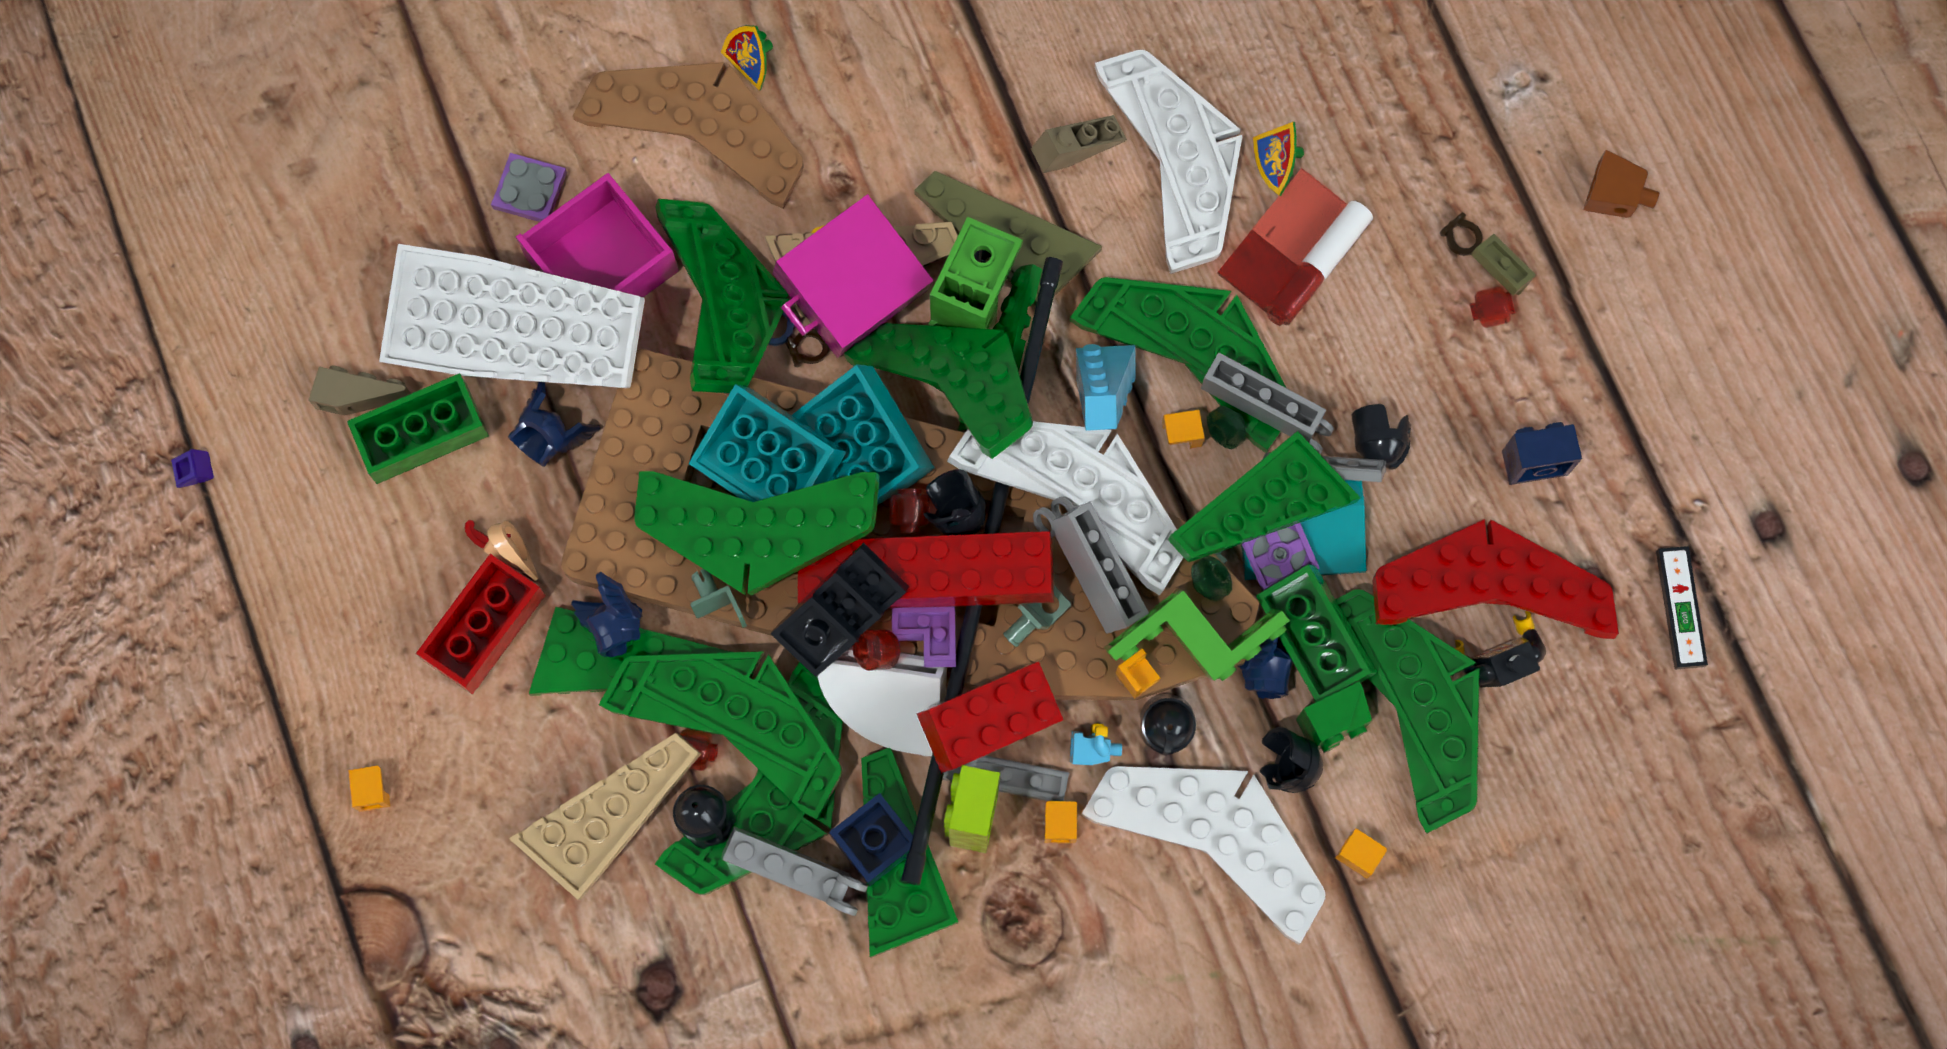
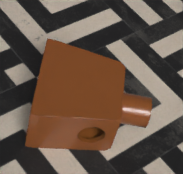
M1605 150L1598 161L1583 210L1629 218L1637 209L1638 204L1654 209L1660 192L1644 187L1648 175L1646 169Z

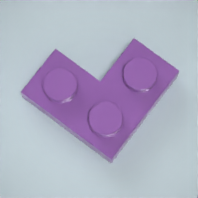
M955 607L892 608V641H924V668L956 667Z

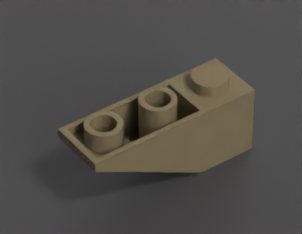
M1112 115L1046 129L1032 146L1031 150L1043 173L1070 167L1121 144L1127 139L1115 116Z
M330 366L329 369L318 368L309 401L317 410L345 416L381 407L411 393L405 386V383L399 380L387 379V382L377 380L374 375L359 372L358 375L347 373L348 371L344 368Z

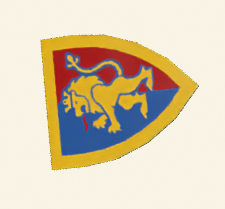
M744 25L737 27L726 37L721 53L759 91L762 89L767 71L766 53L773 49V44L770 40L766 39V34L763 31H759L758 26Z
M1295 122L1253 137L1255 159L1259 172L1268 187L1279 196L1284 192L1290 177L1294 176L1295 158H1302L1304 155V149L1297 146Z

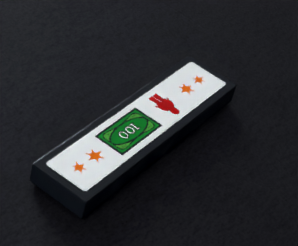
M1689 546L1660 548L1656 550L1674 669L1706 667L1708 662Z

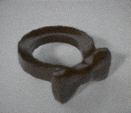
M1463 212L1450 221L1440 231V235L1442 237L1446 236L1447 245L1451 251L1461 256H1468L1482 243L1483 238L1482 232L1477 225L1464 220L1466 215ZM1460 226L1473 231L1476 238L1475 244L1470 248L1459 247L1454 241L1453 228Z
M814 329L805 336H802L799 332L795 338L789 336L786 339V345L796 368L800 367L802 363L816 364L827 356L829 347ZM813 337L820 341L822 352L815 357H809L799 354L796 347L802 339Z

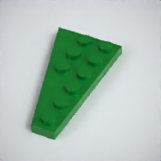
M1034 264L1020 266L1014 272L1011 279V291L1001 305L1002 314L1000 320L993 327V329L1003 330L1004 334L1007 332L1018 371L1020 370L1026 343L1025 340L1021 339L1024 328L1030 326L1031 316L1028 315L1027 310L1036 300L1042 268ZM959 417L958 431L965 433L968 428Z
M1297 431L1172 533L1167 540L1189 563L1352 505L1359 501L1360 496Z
M555 607L529 695L540 696L553 693L570 694V692L606 691L621 663L629 656L730 653L731 651L639 628L640 639L627 642L625 654L615 657H604L598 654L593 633L580 625V620L574 614L575 611Z
M886 748L861 758L863 805L880 793L913 835L917 814L891 748ZM927 845L926 861L920 885H912L901 881L905 859L873 885L868 886L870 958L958 924V919L929 845Z

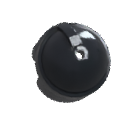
M1382 404L1364 406L1351 414L1355 434V449L1363 459L1386 461V468L1389 469L1399 467L1404 462L1410 449L1411 423L1409 422L1408 415L1400 420L1396 429L1390 428L1386 408Z
M955 469L945 472L927 485L926 493L937 511L935 514L925 512L923 515L943 535L976 534L982 528L985 521L986 502L966 471Z
M1164 693L1152 697L1144 704L1140 712L1142 739L1147 746L1164 756L1179 752L1188 746L1195 735L1196 718L1192 707L1185 699L1175 694ZM1169 724L1173 725L1171 730L1167 729Z
M1284 727L1273 728L1262 738V744L1278 754L1275 764H1267L1260 769V773L1266 778L1269 789L1298 793L1306 791L1315 785L1323 772V759L1316 743Z
M695 785L687 788L678 796L673 807V818L677 829L684 837L690 839L695 846L701 849L726 842L733 825L736 823L735 814L724 795L708 785Z

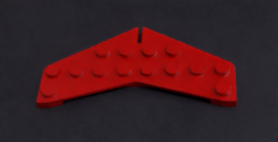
M1485 519L1381 566L1372 580L1376 624L1394 625L1406 622L1408 618L1483 603L1514 606L1583 628L1585 634L1597 638L1615 639L1619 634L1613 590L1606 581L1491 519L1487 524L1489 544L1487 543Z

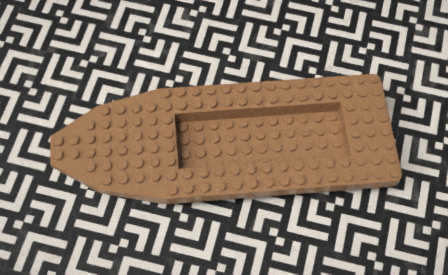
M638 349L636 351L631 387L617 388L561 565L566 576L574 583L598 589L596 574L602 572L611 579L621 583L629 598L695 615L690 603L701 597L691 576L697 571L702 582H704L705 579L700 571L703 568L636 526L634 516L639 471L658 472L737 497L688 464L730 393L692 391L690 384L692 361L646 349ZM752 378L748 386L790 415L818 395L757 378ZM904 417L935 469L912 486L877 505L875 527L872 532L860 539L946 536L923 515L925 512L935 514L937 511L926 493V487L941 474L958 469L947 462L965 433ZM967 472L986 502L985 521L982 528L976 533L983 534L995 481ZM1010 486L999 533L1039 532L1035 527L1033 514L1041 507L1052 511L1051 504L1053 500ZM1059 504V510L1062 515L1068 512L1062 504ZM1167 512L1177 529L1185 524L1183 520ZM1041 514L1043 525L1051 531L1049 520ZM1054 536L1052 537L1053 583L1071 602V607L1047 630L1035 628L1018 647H1015L1007 640L1003 633L1023 615L1022 611L1018 608L1020 604L983 605L964 687L974 689L1038 661L1055 700H1139L1207 676L1165 623H1163L1161 626L1164 630L1150 641L1144 638L1136 645L1139 649L1138 651L1141 649L1145 650L1147 653L1146 660L1159 675L1160 681L1134 699L1116 675L1117 667L1124 661L1121 658L1115 661L1104 649L1106 645L1129 627L1106 634ZM1215 554L1189 563L1183 557L1160 596L1145 587L1124 564L1148 612L1176 589H1180L1187 594L1227 645L1255 623L1259 602ZM750 566L748 567L746 595L712 575L718 590L729 586L747 624V627H744L745 629L771 635L772 630L798 605V571L752 596L747 593ZM1054 596V602L1042 603V608L1047 613H1054L1059 608V600ZM732 603L703 616L707 619L743 628ZM948 606L955 607L956 649L966 606ZM892 609L885 610L883 616L861 634L859 640L853 645V647L924 656V641H892ZM1241 659L1234 666L1237 667L1243 665L1245 659ZM947 667V683H949L952 667Z

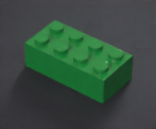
M460 373L347 421L367 472L376 484L489 436L470 390Z
M1308 564L1256 595L1266 614L1272 609L1282 610L1290 620L1284 625L1287 630L1279 638L1316 702L1359 681L1361 683L1377 674L1376 669L1316 566Z

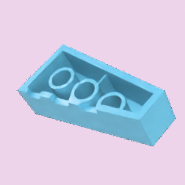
M1088 344L1083 346V348H1076V381L1086 431L1117 429L1123 413V405L1126 406L1127 394L1131 392L1132 382L1136 379L1135 345L1100 347L1096 344Z

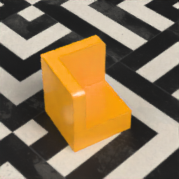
M1200 410L1163 415L1162 428L1166 429L1168 444L1189 442L1190 449L1202 447L1205 437Z
M1141 649L1121 663L1116 670V675L1134 699L1160 681L1159 675L1146 660L1147 653L1144 649Z
M371 766L348 770L352 807L361 812L391 807L390 796L383 789L381 767Z
M1047 801L1045 804L1044 843H1076L1077 802Z
M1355 828L1348 836L1335 859L1367 879L1375 871L1387 852V848Z

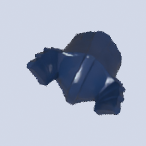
M539 382L537 388L533 389L531 398H528L527 404L520 414L519 422L508 435V438L522 452L542 467H545L549 460L559 452L566 453L567 450L582 445L584 441L592 438V434L600 430L599 425L578 422L566 431L565 425L557 413L539 409L546 396L545 382Z
M599 572L596 574V580L604 603L573 600L571 605L575 609L574 614L580 620V625L593 633L598 654L604 657L620 656L626 653L627 642L640 639L639 628L640 619L643 617L642 609L636 603L629 600L621 583Z
M1278 638L1273 641L1266 639L1259 645L1262 650L1248 661L1245 660L1243 665L1237 666L1242 670L1246 690H1255L1258 697L1262 699L1282 698L1289 695L1288 681L1293 661L1282 641L1277 640Z

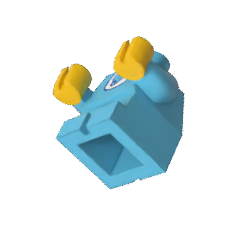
M1094 723L1091 725V735L1084 736L1081 731H1071L1070 762L1077 765H1095L1110 761V756H1122V744L1111 743L1109 738H1104L1108 736V727L1102 723Z

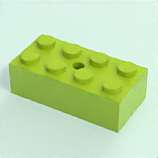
M962 765L960 773L954 772L950 790L952 802L951 805L947 804L944 818L945 837H949L950 846L987 853L999 794V772Z

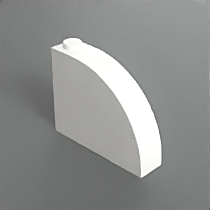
M851 646L818 675L821 690L828 704L838 717L855 732L886 748L922 756H932L931 747L916 713L944 702L947 667L924 668V656Z

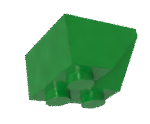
M1359 681L1305 707L1296 721L1305 738L1316 743L1318 749H1322L1323 753H1326L1338 747L1340 742L1344 740V737L1349 735L1352 740L1366 733V726L1371 723L1372 717L1363 687Z

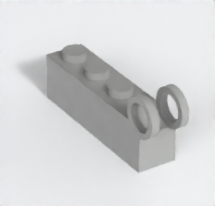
M1221 353L1217 354L1204 377L1202 390L1290 437L1298 431L1319 454H1321L1323 448L1318 442L1311 439L1315 432L1324 436H1331L1334 431V427L1323 419L1326 409Z
M1058 497L1052 501V511L1041 507L1034 512L1033 521L1039 532L1049 531L1041 521V514L1049 520L1051 524V538L1056 537L1106 634L1127 628L1149 614L1091 501L1074 507L1067 498ZM1059 504H1062L1068 512L1062 515L1059 510Z
M736 826L733 827L722 853V859L726 862L822 900L829 906L856 916L858 909L842 901L848 886L862 892H866L868 888L867 884L852 878L848 872Z

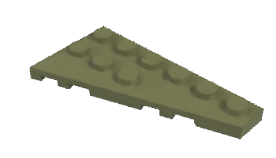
M934 171L914 190L915 195L944 222H952L958 235L968 216L1022 239V247L1006 278L1010 282L1014 272L1020 266L1034 264L1042 268L1043 271L1047 257L1058 258L1063 261L1058 287L1054 293L1055 296L1102 251L1101 245L937 171ZM1040 282L1036 295V300L1034 301L1035 305L1037 304L1038 295L1040 291Z

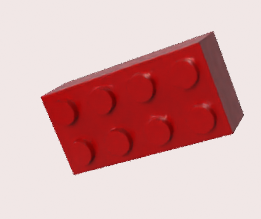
M489 554L415 654L432 668L473 695L546 595L538 585L492 554Z
M1039 661L916 713L941 773L961 767L1064 720Z

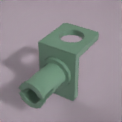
M701 569L700 571L705 579L702 582L696 571L691 576V579L701 598L690 603L696 618H701L732 603L742 627H747L729 586L718 590L711 573Z
M1055 585L1054 596L1059 600V608L1056 612H1045L1042 608V603H1021L1018 606L1023 615L1003 633L1007 640L1015 647H1018L1035 628L1047 630L1071 607V602Z

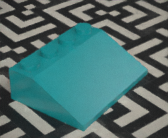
M856 364L792 414L793 417L847 451L829 481L860 472H876L880 475L877 505L912 486L935 469L873 366Z
M735 384L688 464L737 497L756 502L829 481L847 451L751 388Z
M1344 480L1360 496L1357 503L1300 523L1319 565L1318 570L1321 576L1366 573L1365 504L1362 481ZM1241 544L1244 580H1257Z

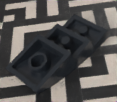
M862 543L820 582L770 634L817 677L859 640L861 634L883 616L885 610L907 592L909 586L865 543Z

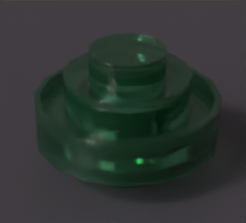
M1219 406L1208 414L1207 426L1209 433L1217 443L1227 449H1235L1246 440L1245 421L1240 413L1228 407Z
M1206 556L1194 562L1191 567L1193 587L1199 594L1212 601L1222 600L1230 594L1233 583L1229 571L1224 564L1212 556Z

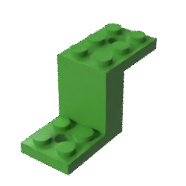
M967 216L930 293L931 320L928 326L993 329L997 322L998 295L1022 247L1023 240ZM979 250H986L991 254V259L981 263L974 258V255Z
M1176 589L1151 609L1148 615L1136 621L1106 645L1104 649L1115 661L1119 658L1125 661L1139 650L1136 645L1144 638L1150 641L1164 630L1161 624L1165 623L1205 675L1214 681L1216 679L1223 681L1237 670L1234 665L1241 659L1248 661L1262 650L1259 645L1266 639L1273 641L1287 630L1284 625L1290 620L1282 610L1272 609L1227 645L1183 590Z

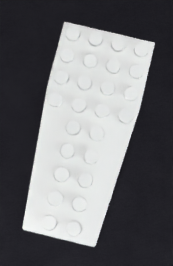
M398 244L379 362L454 375L460 373L461 376L630 388L645 298L480 256Z

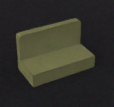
M1495 234L1476 247L1471 254L1513 296L1515 294L1520 295L1536 276Z

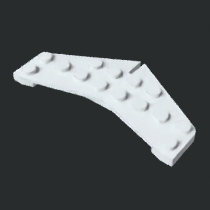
M1136 50L1096 62L1095 70L1099 81L1160 161L1165 255L1170 273L1172 274L1216 260L1221 255L1242 135L1220 142L1216 141L1238 135L1241 129L1148 51Z
M1033 421V426L1027 433L991 459L982 453L974 437L967 429L947 462L966 472L1052 500L1058 497H1065L1074 507L1091 501L1122 562L1145 587L1160 596L1183 559V556L1167 540L1177 528L1118 434L1103 455L1099 453V450L1112 430L1086 431L1085 427Z
M1115 766L1105 773L1081 814L1083 817L1095 824L1115 827L1203 851L1269 917L1274 926L1285 937L1298 945L1302 942L1325 900V890L1255 775L1252 776L1240 799H1238L1234 795L1248 771Z

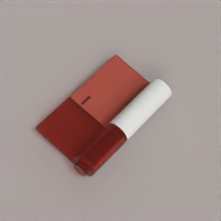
M1301 168L1287 185L1282 195L1278 196L1217 274L1265 311L1271 322L1278 326L1282 324L1290 325L1371 223L1373 215L1364 205L1357 201L1345 203Z

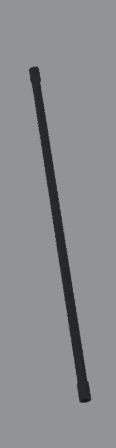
M1047 257L1045 259L1040 280V291L1020 373L1028 406L1054 293L1058 287L1063 265L1062 260L1054 257ZM995 481L983 534L1000 532L1010 489L1009 485ZM983 605L966 606L956 649V667H952L944 701L963 693ZM933 752L911 847L907 853L901 878L902 882L912 885H920L926 861V849L944 772L941 773Z

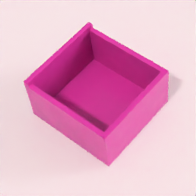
M609 173L602 176L523 235L520 233L516 236L526 260L536 271L640 297H645L679 272L672 249Z
M868 194L778 259L773 270V275L792 298L781 309L802 336H805L815 328L837 358L876 330L878 326L887 322L926 293L934 281ZM795 304L810 322L805 327L790 309Z

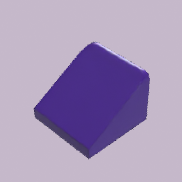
M191 449L171 460L177 488L195 485L214 478L210 456L207 451Z

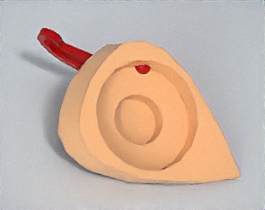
M468 520L465 523V533L475 545L505 564L521 569L534 581L539 579L521 535L510 522L504 521L503 523L494 524L488 528V536L474 528L475 522L473 520Z

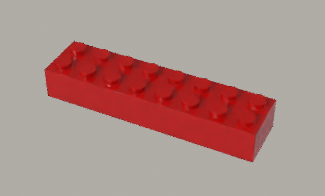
M1050 531L858 539L798 571L799 604L862 543H865L909 586L907 592L888 609L1054 602L1053 544Z

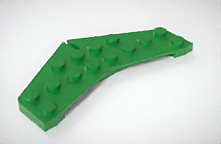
M658 199L655 206L657 218L702 298L690 373L691 389L695 392L730 393L735 384L748 387L784 312L781 307L789 301L787 299L788 293L712 206L703 202Z
M1104 277L1093 285L1070 316V322L1082 330L1127 345H1135L1136 348L1185 364L1201 384H1203L1204 377L1217 354L1221 353L1286 388L1237 294L1223 314H1218L1232 291ZM1210 394L1252 444L1267 453L1281 434V431Z
M884 323L844 353L847 362L853 366L856 364L873 366L876 369L927 382L944 393L974 437L982 453L991 459L1027 433L1033 426L1032 416L1007 332L1004 334L1003 330Z
M639 471L634 520L639 529L746 595L748 567L750 566L747 593L752 596L872 532L876 524L880 475L876 472H860L751 502L658 472Z
M1352 590L1335 599L1377 671V674L1368 679L1397 710L1418 818L1426 834L1471 812L1478 802L1480 668L1452 681L1451 676L1477 663L1410 619L1394 625L1376 624L1374 596L1364 590Z
M763 651L629 656L623 660L602 697L599 706L618 715L725 736L803 813L819 820L842 776V767L769 654L755 680L751 678L765 654Z
M799 662L791 674L788 685L839 761L843 721L833 711L824 697L818 676L815 677ZM759 769L753 781L728 801L736 817V823L733 827L736 826L794 851L828 835L804 818L806 814ZM836 788L818 820L829 829H832ZM683 837L668 847L655 863L658 868L698 895L710 894L752 873L722 859V853L728 839L722 844L701 849L695 846L690 839Z

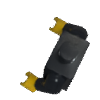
M1525 611L1527 618L1524 620H1517L1516 616H1513L1516 631L1518 634L1523 635L1522 637L1470 658L1477 664L1462 672L1466 675L1480 668V688L1505 686L1540 670L1538 663L1544 659L1546 648L1535 630L1529 611ZM1455 640V649L1465 655L1464 643L1461 640Z

